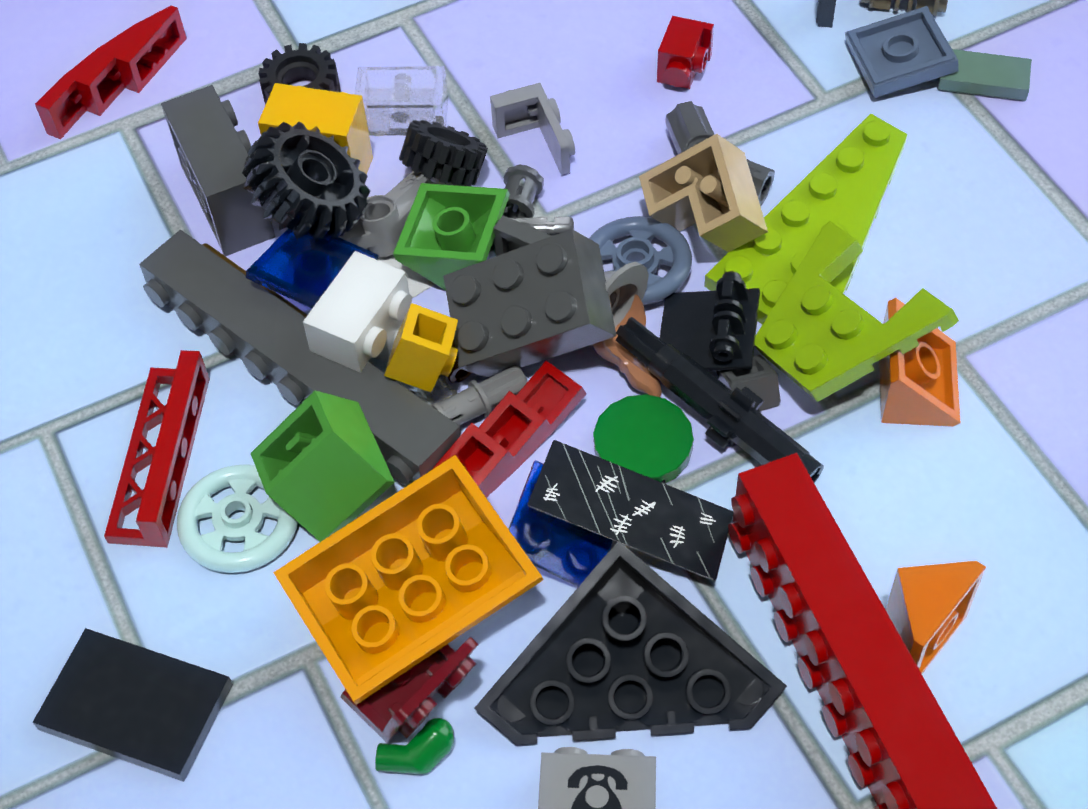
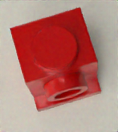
M672 15L658 49V83L686 89L691 88L696 72L702 74L707 61H710L712 57L714 24Z

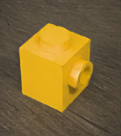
M411 303L394 340L384 376L432 392L439 375L448 377L453 368L458 349L452 347L458 320Z

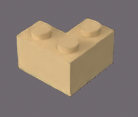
M718 134L707 138L639 176L650 217L661 223H668L679 231L696 223L700 237L727 252L768 232L745 152Z

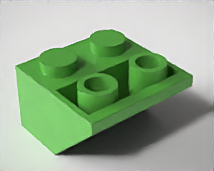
M316 390L250 453L266 494L320 542L352 522L395 483L359 402Z

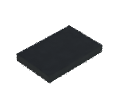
M85 628L34 718L33 724L38 730L184 782L233 684L229 676Z

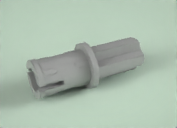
M512 366L480 383L473 380L468 383L467 389L431 406L460 426L480 415L488 417L492 412L491 409L495 408L509 391L517 395L528 381L518 366Z

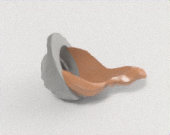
M632 262L624 265L617 271L604 272L606 291L609 294L616 332L620 325H625L631 317L646 327V314L642 303L649 278L646 267L638 262ZM618 335L591 345L602 358L616 364L620 372L625 373L634 389L648 395L661 396L662 390L659 379L648 371V366L616 341Z

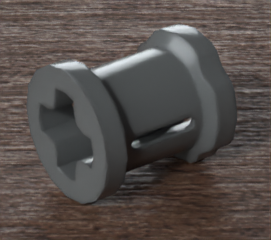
M519 164L509 167L503 177L504 189H508L510 194L503 215L509 218H533L535 214L533 202L535 196L540 194L543 189L544 178L536 169ZM524 178V179H525V183H524V186L522 187V186H520L519 184H520L521 179ZM514 204L518 205L516 212H513Z

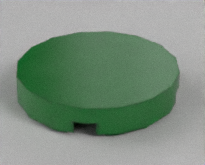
M648 394L627 396L610 404L598 417L593 432L594 451L597 457L659 482L665 480V483L677 478L688 466L693 451L694 438L691 422L682 409L665 398Z

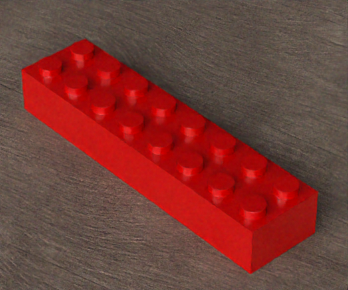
M798 453L738 473L736 495L731 498L733 520L728 525L733 546L738 553H746L752 565L750 571L754 586L761 597H769L775 609L774 621L777 630L785 642L792 641L799 655L798 667L800 674L809 689L816 687L825 704L822 707V712L827 727L834 737H842L850 752L848 763L852 775L860 787L867 786L877 804L874 809H998Z

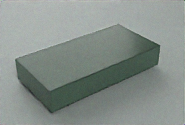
M952 49L958 59L959 71L939 77L938 90L1026 101L1030 89L1032 59Z

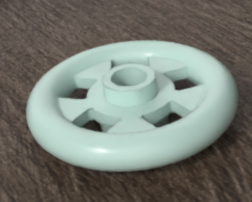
M239 464L215 470L195 483L181 502L177 515V533L180 543L186 553L205 568L224 573H239L259 568L280 555L289 545L296 532L298 522L273 499L268 497L264 503L260 504L255 497L249 495L256 486L264 489L255 465ZM230 486L234 494L228 495L218 503H215L211 496L219 490ZM234 511H245V513L237 519L229 518L230 514ZM212 516L211 519L215 531L200 535L197 521ZM264 517L278 520L273 532L269 536L258 533L263 524ZM224 540H245L243 551H222Z

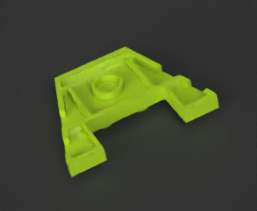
M831 221L821 230L755 337V347L759 353L817 402L873 372L875 369L872 364L897 350L905 354L920 345L917 340L918 338L938 327L944 332L959 322L952 308L922 288L883 324L831 285L830 282L863 252L855 238Z

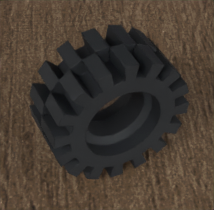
M299 43L298 50H292L291 44L284 46L285 53L283 54L276 49L271 53L273 60L265 58L262 62L263 68H259V82L265 104L275 83L290 85L296 81L310 80L312 82L303 87L341 92L334 58L331 59V55L327 50L321 53L320 47L313 45L310 50L307 49L306 43Z
M414 120L409 124L399 160L402 161L404 166L411 167V170L415 173H424L426 178L432 179L434 177L444 184H447L448 181L457 186H461V184L471 186L477 183L488 148L478 138L469 137V133L456 131L454 127L449 125L444 127L438 122L431 124L427 120H421L420 122Z

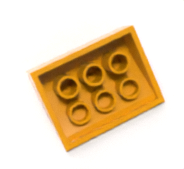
M456 455L273 572L356 705L543 581L537 568Z

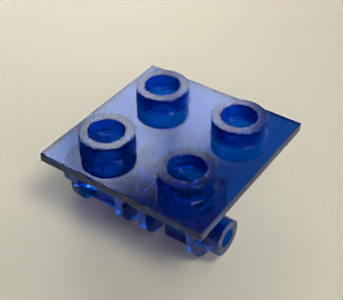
M535 460L508 529L534 566L579 587L609 552L613 540L528 506L529 499L543 467V463Z

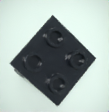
M729 271L724 273L722 278L717 281L716 291L673 293L666 297L664 301L659 338L666 344H672L683 354H687L707 371L752 369L760 289H747L741 275L737 272Z

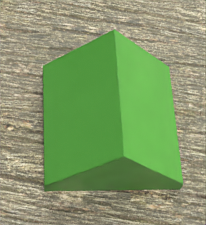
M421 183L393 252L395 260L446 290L444 275L487 260L495 238L493 227L502 217L510 196L508 189Z

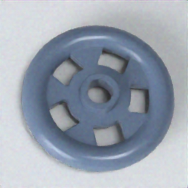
M643 216L620 218L600 227L589 237V239L599 244L602 260L612 259L614 270L611 271H617L624 265L632 262H638L646 267L649 278L642 300L643 305L658 302L676 292L686 281L690 273L692 253L686 238L672 225L661 223L654 218ZM630 236V238L623 240L617 248L613 244V241L616 239ZM657 238L667 246L661 251H657L650 241ZM659 264L671 267L664 277L655 275Z

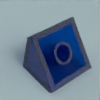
M287 229L246 270V279L313 308L355 251L376 260L379 259V255L340 237L334 238L331 242L322 238L316 243H313L307 235L296 239L293 231Z

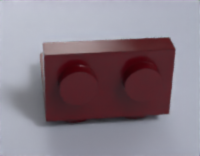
M471 636L456 651L447 644L357 705L353 702L346 689L340 697L386 743L398 732L407 739L437 706L432 697L438 693L443 699L447 698L477 664L470 658V655L479 644Z

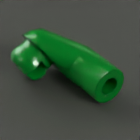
M433 718L425 724L407 745L379 743L375 757L376 771L420 775L431 772L453 747V727L443 718Z

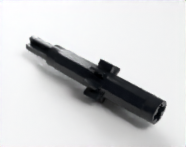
M631 317L625 325H620L616 332L618 335L616 341L648 366V371L658 378L666 388L707 420V424L710 427L705 434L723 449L727 445L733 447L736 443L761 465L798 453L813 482H816L824 469V465L761 414L762 412L759 410V407L764 402L763 399L746 386L742 390L736 387L732 391L691 357L683 354L672 344L663 342L635 318Z

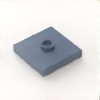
M927 6L845 32L846 44L874 98L959 71L958 59Z

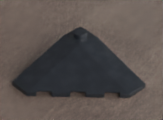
M618 540L474 709L515 745L537 744V737L572 735L573 741L616 738V731L650 729L651 736L694 733V726L728 724L729 730L751 729L787 685Z

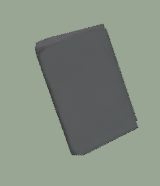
M759 354L753 357L752 369L716 370L719 380L732 391L736 387L742 390L746 386L763 399L764 402L759 407L760 411L780 405L778 374L762 355Z

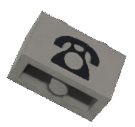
M561 747L556 749L554 753L541 752L538 809H656V756H645L642 752L634 749L615 750L611 755L588 754L584 749L577 747Z

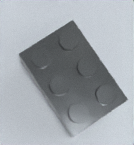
M213 85L161 103L179 163L223 255L228 256L275 238L272 218L263 219L265 210L263 207L252 205L253 193L244 189L246 177L242 174L245 159L248 156L247 152L251 148V143L244 129L237 132L234 128L238 125V121L230 101L227 99L221 102Z
M573 229L443 276L450 317L458 320L454 335L455 348L458 349V367L487 379L512 366L522 368L617 336L609 294L606 291V279L599 244Z

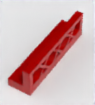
M181 350L176 369L150 367L104 534L109 544L168 548L210 380L200 351ZM161 384L171 385L165 406L157 398ZM161 423L156 446L152 447L146 439L148 431ZM150 465L145 487L141 490L135 482L136 475ZM139 508L136 518L139 529L122 528L125 516Z

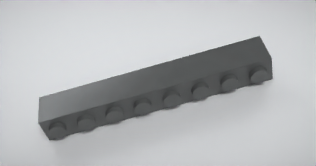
M181 229L139 264L146 281L143 288L155 304L160 307L169 306L189 329L196 331L199 328L206 333L219 351L225 355L230 353L236 355L243 361L245 367L253 376L260 380L266 377L277 385L279 392L293 405L302 403L315 390L359 402L392 477L399 483L406 485L409 482L411 484L431 471L460 437L461 430L458 424L394 379L384 376L385 373L370 362L366 364L360 373L311 352L303 325L306 317Z

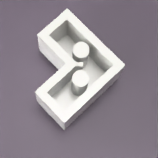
M355 251L303 321L310 351L360 373L371 357L388 363L394 340L412 303L406 271Z

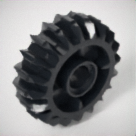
M282 122L275 128L269 127L247 152L248 156L245 159L242 174L246 177L244 189L253 193L251 204L263 207L265 210L263 219L273 218L279 223V231L288 228L293 231L296 239L307 235L313 243L322 238L331 242L334 238L339 237V235L343 236L346 232L351 231L364 214L365 208L368 205L367 197L370 193V189L365 185L368 175L358 170L360 160L351 158L347 154L348 146L340 147L334 142V135L330 137L322 135L317 126L307 130L301 122H298L293 127L285 122Z

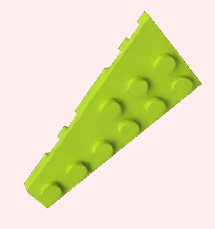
M870 113L764 217L768 232L728 252L705 275L704 287L710 291H716L717 281L722 278L724 273L729 271L739 273L747 289H760L757 321L763 324L821 230L829 221L855 238L863 250L869 237L871 226L880 210L886 189L891 183L905 148L908 134ZM861 254L830 282L831 285L843 294L848 289Z

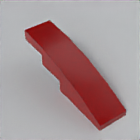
M170 5L132 25L98 47L64 74L35 103L46 133L61 140L86 111L101 116L125 88L140 93L187 39L179 9Z
M546 360L520 392L514 395L509 391L479 427L471 422L433 469L456 455L487 498L540 447L587 393L582 386Z

